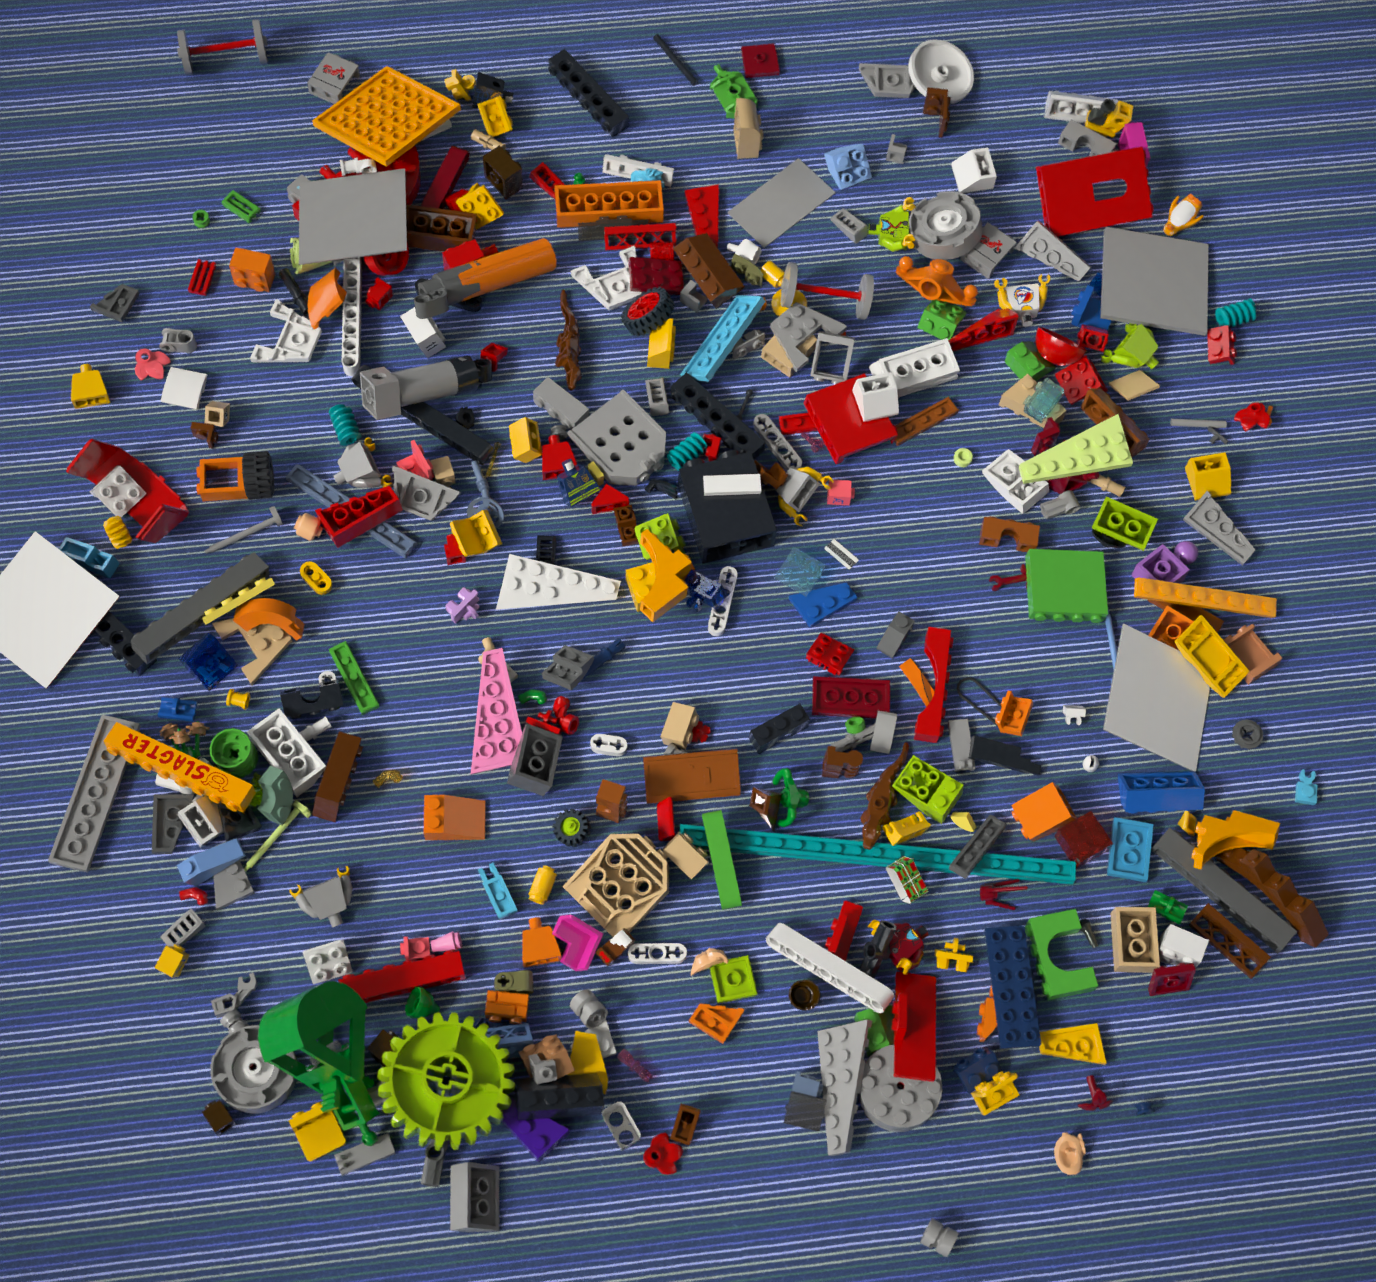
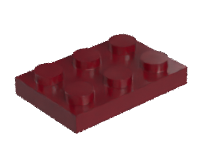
M629 257L630 291L647 292L648 289L661 287L669 295H680V292L684 289L681 261Z

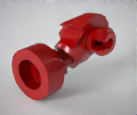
M559 696L555 699L553 705L555 718L558 719L557 722L562 727V731L572 735L579 726V718L572 714L567 715L570 700Z

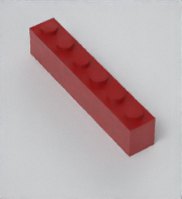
M449 950L444 952L443 955L436 957L435 955H428L423 957V960H407L398 966L390 964L377 971L369 969L363 971V974L356 976L355 974H348L338 981L351 987L365 1003L411 993L415 987L427 989L465 980L466 978L460 952Z

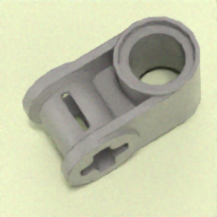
M171 328L162 330L163 340L159 345L161 350L192 353L196 350L197 343L191 331Z

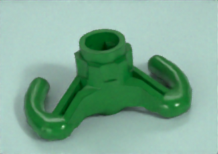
M783 768L776 773L772 783L778 785L780 780L784 778L785 788L780 792L782 794L780 803H782L783 807L788 808V815L785 820L779 819L777 824L781 827H787L796 819V808H803L808 805L809 794L807 791L797 788L792 778L791 770Z

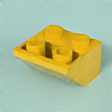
M669 318L667 321H663V325H658L656 330L652 329L649 337L647 367L669 369V363L673 362L676 326H673V319Z
M1225 452L1189 459L1185 471L1195 501L1200 500L1206 491L1210 493L1212 498L1231 494V468Z

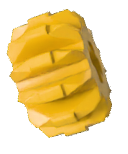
M120 516L111 517L104 522L105 531L116 549L126 547L132 542V537Z

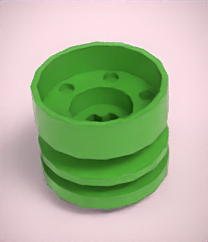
M234 728L225 729L212 739L210 756L220 770L237 778H242L249 775L256 768L258 751L247 734L241 730Z

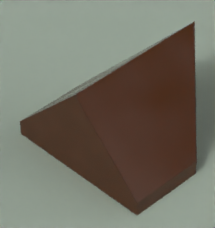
M753 787L749 806L755 809L769 827L775 831L782 794Z

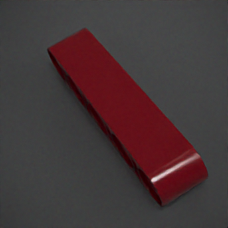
M451 146L421 203L422 207L444 209L446 205L445 198L451 196L469 160V151Z

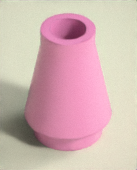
M452 931L435 940H431L432 951H458L459 948H462L459 932L454 933Z

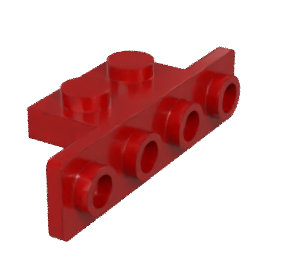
M846 900L843 902L838 919L834 918L831 930H834L832 937L828 936L824 947L828 949L827 951L846 961L863 909L862 906Z

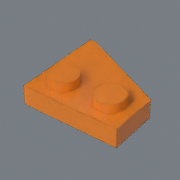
M700 1003L689 1019V1023L724 1044L744 1013V1009Z

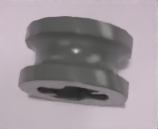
M555 425L551 428L552 435H558L560 441L568 437L565 425Z

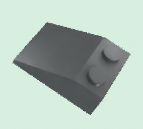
M526 723L510 767L507 784L544 796L552 787L563 736Z

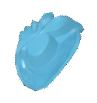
M647 168L644 171L638 170L631 174V182L661 180V187L664 188L665 186L661 177L664 173L657 169Z

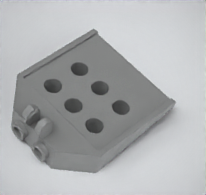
M624 389L567 432L568 436L591 462L594 461L610 484L637 486L641 482H646L653 472L660 471L664 466L666 432ZM617 433V434H619V435H617V436H612L611 434ZM598 444H604L605 446L599 447V446H597V445H598ZM627 448H632V449H634V450H632V451H627L626 449H627ZM613 459H618V460H620V461L614 462V461H612V460H613Z

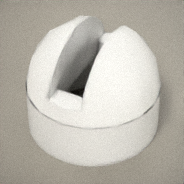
M1093 755L1087 756L1083 761V768L1088 772L1096 771L1099 766L1098 758ZM1091 759L1094 760L1093 767H1090Z

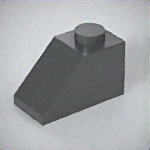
M898 611L876 649L893 659L912 631L915 621Z

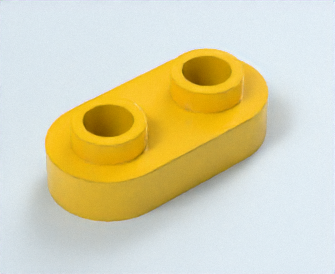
M314 562L302 564L300 567L302 579L317 594L324 595L329 593L332 589L330 577ZM310 571L314 572L312 575H307ZM321 584L326 585L324 588H320Z

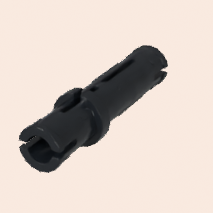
M281 269L278 275L292 295L294 304L299 307L303 316H308L306 294L300 290L289 269Z

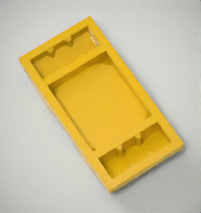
M1202 615L1174 641L1183 657L1200 672L1203 680L1222 698H1225L1249 672L1247 667Z

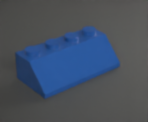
M1195 771L1118 774L1120 800L1125 812L1138 813L1147 811L1156 813L1158 811L1176 812L1177 810L1194 812L1196 810H1203L1205 787Z

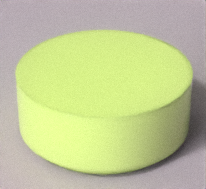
M960 448L955 452L954 462L957 466L967 467L971 464L973 455L970 450Z

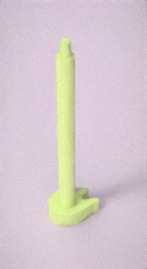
M297 800L293 802L292 806L294 809L289 814L285 823L279 825L250 858L244 868L245 872L255 865L299 813L303 814L306 818L312 815L307 807Z

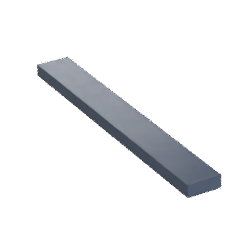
M296 464L286 476L287 481L328 508L331 507V504H341L350 499L299 464ZM385 521L366 531L367 534L405 559L417 545L416 541Z

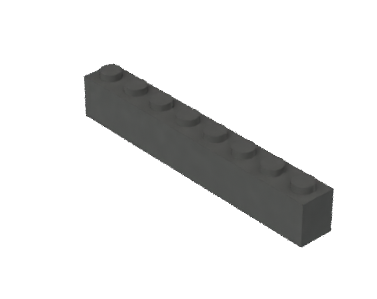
M255 552L244 556L235 566H230L221 576L213 578L207 586L199 588L193 596L181 601L179 606L173 610L167 611L161 619L153 621L147 629L136 633L131 639L132 649L146 664H149L203 625L204 621L202 618L206 616L205 611L212 607H215L217 610L223 606L221 602L229 597H232L234 600L239 597L238 592L247 587L251 590L256 586L255 582L264 577L265 579L268 578L269 567Z
M1169 828L1151 851L1278 954L1297 932L1293 925L1281 919L1274 909L1265 906L1258 896L1249 893L1242 883L1233 880L1226 870L1217 867L1212 859H1209L1201 870L1194 868L1195 859H1192V853L1196 846L1184 840L1178 831Z

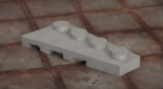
M1208 491L1183 519V521L1242 566L1255 552L1254 547L1241 531H1238L1232 520L1225 515L1222 508L1212 499Z

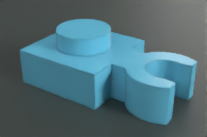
M1303 769L1299 773L1301 782L1296 784L1295 802L1309 805L1317 803L1318 785L1312 784L1316 777L1315 771L1310 773V778L1305 776V770Z

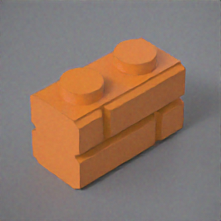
M488 990L485 1018H489V1021L494 1023H500L501 1020H509V1023L514 1025L526 1022L529 994Z

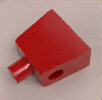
M558 435L550 436L548 438L549 444L542 446L543 480L556 479L559 474L565 472L562 462L567 459H572L574 465H577L569 442H560Z

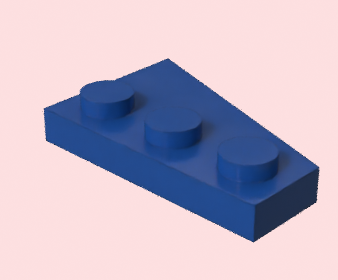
M846 582L790 595L789 600L809 628L856 601L857 596Z

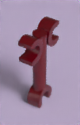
M1021 565L1020 571L1022 574L1004 578L997 575L991 576L989 582L995 581L998 584L992 587V591H998L1003 585L1027 581L1025 565Z

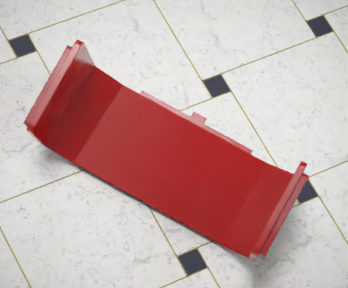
M90 439L67 467L66 472L68 474L86 478L96 485L116 466H121L146 492V495L127 512L143 527L136 535L138 540L152 543L159 542L189 514L186 504L165 483L166 479L163 476H157L145 463L140 462L119 446Z

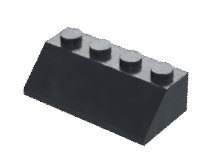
M597 1073L564 1075L554 1081L537 1084L533 1077L514 1079L518 1120L600 1115L603 1111V1089Z

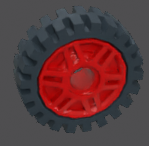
M654 287L653 289H648L647 292H642L641 296H636L635 300H631L630 305H627L625 307L626 310H623L621 320L632 335L643 336L646 332L648 334L651 333L652 329L656 330L658 325H663V321H667L668 316L672 314L671 311H674L675 304L664 288Z

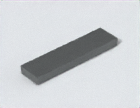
M990 814L950 864L949 870L967 879L1006 829L1007 824Z

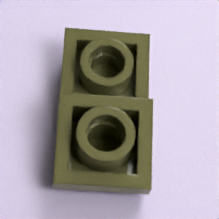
M734 254L731 268L737 273H744L745 281L750 284L762 286L764 274L747 259Z

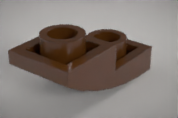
M632 505L613 508L622 547L639 544L635 533L637 525Z

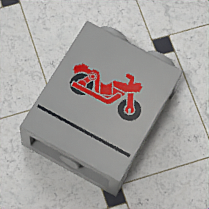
M328 52L307 82L309 93L333 104L337 103L342 99V92L353 76L356 78L360 77L358 65L341 58L339 55H333Z
M987 223L983 227L982 236L977 245L971 251L962 255L960 260L989 279L993 275L995 267L1008 252L1012 253L1014 251L1016 241L1011 236L1001 232L996 226Z

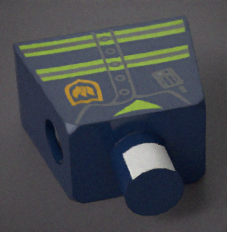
M572 459L562 462L565 472L559 474L557 479L564 504L573 507L601 491L585 466L581 464L574 465Z

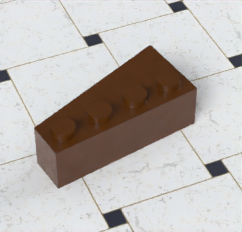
M338 732L316 794L312 816L336 822L340 806H344L347 795H345L346 789L349 790L351 786V773L355 774L358 762H355L356 758H360L364 746H360L362 738Z

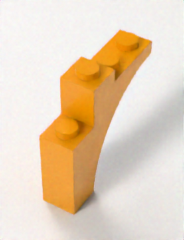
M646 529L641 533L640 544L646 549L654 564L655 582L649 593L641 600L640 611L654 622L686 598L688 586L681 578L690 572L692 562L679 549L672 553L668 546L659 541L656 534Z
M1233 810L1231 817L1227 816L1226 821L1205 815L1202 822L1197 823L1195 833H1198V844L1192 853V859H1195L1194 868L1201 870L1205 863L1213 856L1234 848L1260 847L1273 850L1278 839L1280 823Z

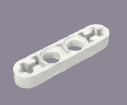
M731 566L724 567L720 573L708 623V631L713 636H720L725 631L737 581V571ZM731 573L732 577H730L729 584L725 583L726 575ZM721 589H727L730 591V595L723 597L719 592ZM717 606H724L726 612L719 614L715 608ZM716 619H720L718 630H714Z

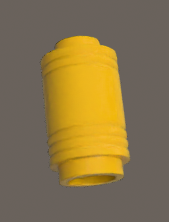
M549 866L538 868L528 894L530 896L529 900L538 904L547 902L557 876L553 868Z

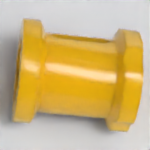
M230 689L226 705H235L246 710L250 702V693L244 694Z

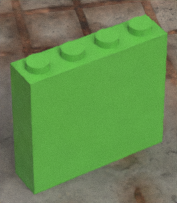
M1047 549L1028 550L1025 556L1029 619H1035L1036 621L1051 619L1056 622L1072 620L1073 622L1091 621L1092 623L1104 621L1108 615L1103 552Z

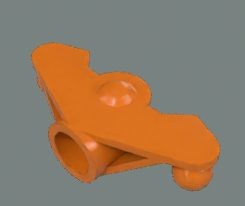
M905 256L900 259L899 266L896 268V274L915 288L924 298L964 306L975 305V297L978 294L977 288L974 285H968L961 289L951 275L954 268L948 261L935 259L930 262V266L917 269L912 267L913 260L910 257Z

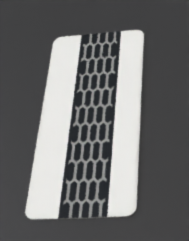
M835 539L825 547V550L847 569H851L858 562V559Z

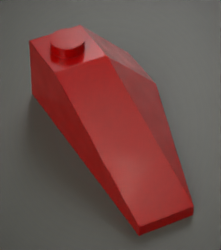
M1009 308L997 309L948 340L952 351L1012 336L1019 316Z

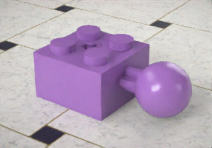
M1182 541L1176 545L1173 554L1162 544L1136 565L1131 576L1135 579L1140 577L1180 584L1185 580L1190 570L1186 565L1193 563L1197 559L1198 549L1194 543Z

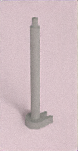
M275 506L269 508L273 516L272 518L209 546L208 549L204 550L205 553L219 550L274 523L277 526L282 525L283 523Z

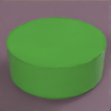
M852 717L845 723L846 730L850 734L860 733L866 727L864 719L861 717Z

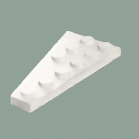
M509 554L496 610L616 600L621 581Z

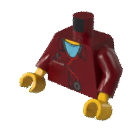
M872 920L867 926L874 929L871 932L873 936L880 923L878 920ZM893 923L897 928L889 944L891 949L889 959L899 972L903 971V974H907L909 970L919 966L924 955L922 939L926 938L929 934L923 925L913 930L909 923Z

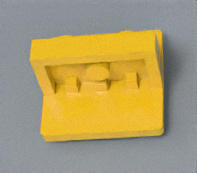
M478 183L472 185L469 192L456 201L463 212L477 214L476 229L483 227L504 214L485 185L479 186Z

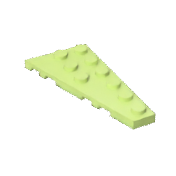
M1119 414L1021 463L1019 470L1023 484L1132 466L1133 461Z

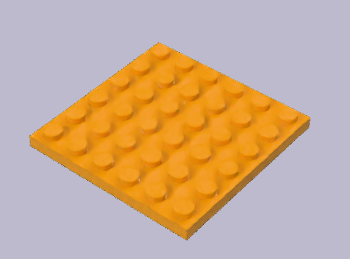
M386 66L312 120L314 127L387 167L461 110V106L446 96Z

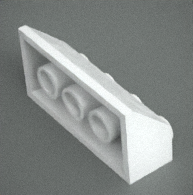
M1049 91L1046 100L1045 118L1064 121L1072 119L1075 122L1085 123L1087 113L1092 108L1100 109L1101 103L1105 99L1111 98ZM1111 99V100L1114 101V103H1115V105H1116V103L1118 102V100H1116V99Z
M277 709L247 731L250 740L272 767L283 770L287 774L292 785L293 794L296 797L312 787L326 769V765L280 709Z

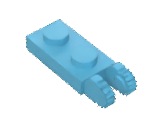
M491 863L489 868L494 878L488 880L482 868L478 869V872L498 919L501 920L518 911L502 876L499 875L495 864Z

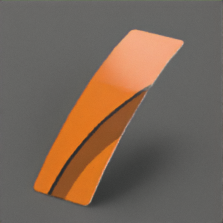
M910 658L901 664L899 668L909 679L927 707L934 696V690Z

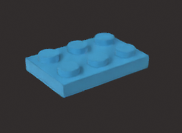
M1114 817L1107 867L1108 876L1147 882L1154 824Z

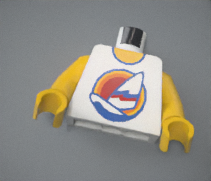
M1042 274L1039 275L1038 281L1041 283V286L1038 284L1006 287L1007 280L1005 278H1002V286L999 285V280H995L994 285L999 289L997 292L999 306L1002 309L1009 308L1016 312L1019 316L1018 320L1021 319L1022 326L1032 325V318L1037 317L1038 312L1043 309L1046 302L1048 289L1046 284L1050 281L1049 274H1047L1046 282L1042 281Z

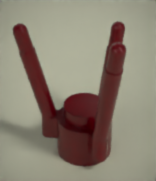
M1019 879L985 883V885H980V900L985 901V905L1016 910L1014 906L993 901V899H997V892L1027 890L1028 887H999L1018 883Z

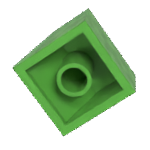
M1032 341L1020 342L1007 352L1004 361L1020 379L1029 374L1035 381H1038L1055 369L1053 363L1040 355Z
M888 1005L883 1013L867 1009L857 1012L854 1017L855 1022L872 1020L871 1028H868L867 1039H869L868 1047H865L868 1057L881 1048L894 1045L892 1020L895 1018V1014L892 1013V1005Z

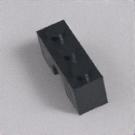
M339 679L319 683L320 695L314 700L305 699L301 694L300 687L280 691L284 715L290 717V719H295L305 713L314 715L324 709H329V711L340 709V706H343V698Z
M798 704L750 730L749 740L757 753L760 754L775 746L781 737L789 733L793 736L808 728L810 718L801 704Z

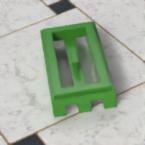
M234 190L221 201L224 207L249 224L252 221L251 219L261 212L258 206ZM232 197L236 198L237 200H239L240 202H242L243 204H245L246 206H248L249 208H251L253 211H250L249 209H247L246 207H244L241 203H239V202L235 201L234 199H232Z

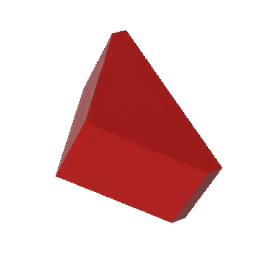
M606 484L591 503L592 515L612 512L613 508L629 505V497Z

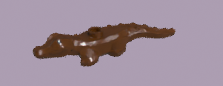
M562 289L560 306L565 318V327L563 333L558 335L556 345L559 347V354L556 357L555 365L556 367L562 366L565 368L567 386L572 391L576 388L578 380L582 378L580 366L578 365V356L581 352V347H579L580 334L578 332V320L574 317L575 314L571 312L568 306L566 291Z
M907 742L904 743L899 758L883 771L878 781L866 794L869 803L867 810L863 812L860 819L864 825L862 829L864 849L871 850L881 835V826L883 827L891 822L890 809L897 805V797L892 785L894 784L896 774L906 761L909 749Z

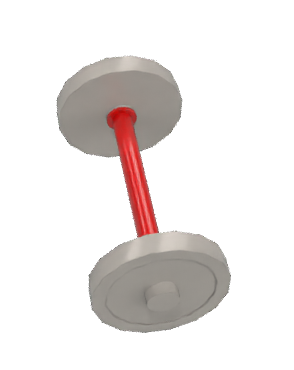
M252 20L255 35L253 39L190 48L185 30H178L179 48H177L179 59H182L185 74H193L192 55L250 46L257 47L260 64L267 63L265 46H268L266 35L262 33L260 20Z
M789 262L787 264L781 282L782 307L790 308L795 290L857 299V319L865 320L867 318L873 300V275L864 274L858 292L797 283V263Z

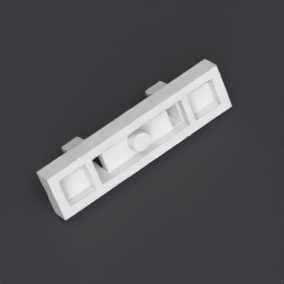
M605 154L603 173L631 179V174L634 171H644L647 168L657 169L664 173L661 177L665 186L671 187L674 168L661 166L662 163L658 162L650 164L627 159L628 156L624 155L616 157Z

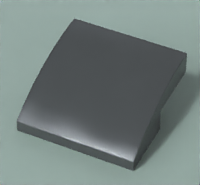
M564 645L553 655L554 662L542 672V677L549 682L573 690L588 672L594 661V656Z

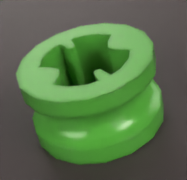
M205 210L194 212L192 217L195 226L198 228L207 227L210 223L208 213Z

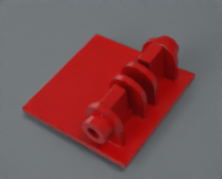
M820 633L806 653V659L815 665L819 663V668L824 664L823 670L829 667L828 672L835 676L836 674L840 676L854 649L828 635Z

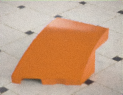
M336 268L310 288L308 313L311 326L314 329L319 327L321 319L325 316L329 317L343 303L347 291L337 283L340 272Z

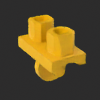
M456 69L452 70V77L445 79L447 89L449 91L452 90L453 97L456 100L463 97L466 101L471 100L468 90L473 89L476 84L474 76L465 75L462 78Z
M955 937L953 943L945 942V948L952 949V951L935 949L934 953L937 957V968L948 969L949 959L957 960L955 970L960 972H967L969 962L973 961V956L957 952V950L965 951V945L958 944L959 939Z

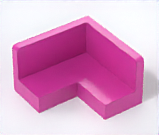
M573 915L560 916L552 932L554 936L568 943L560 962L574 971L588 970L603 933Z

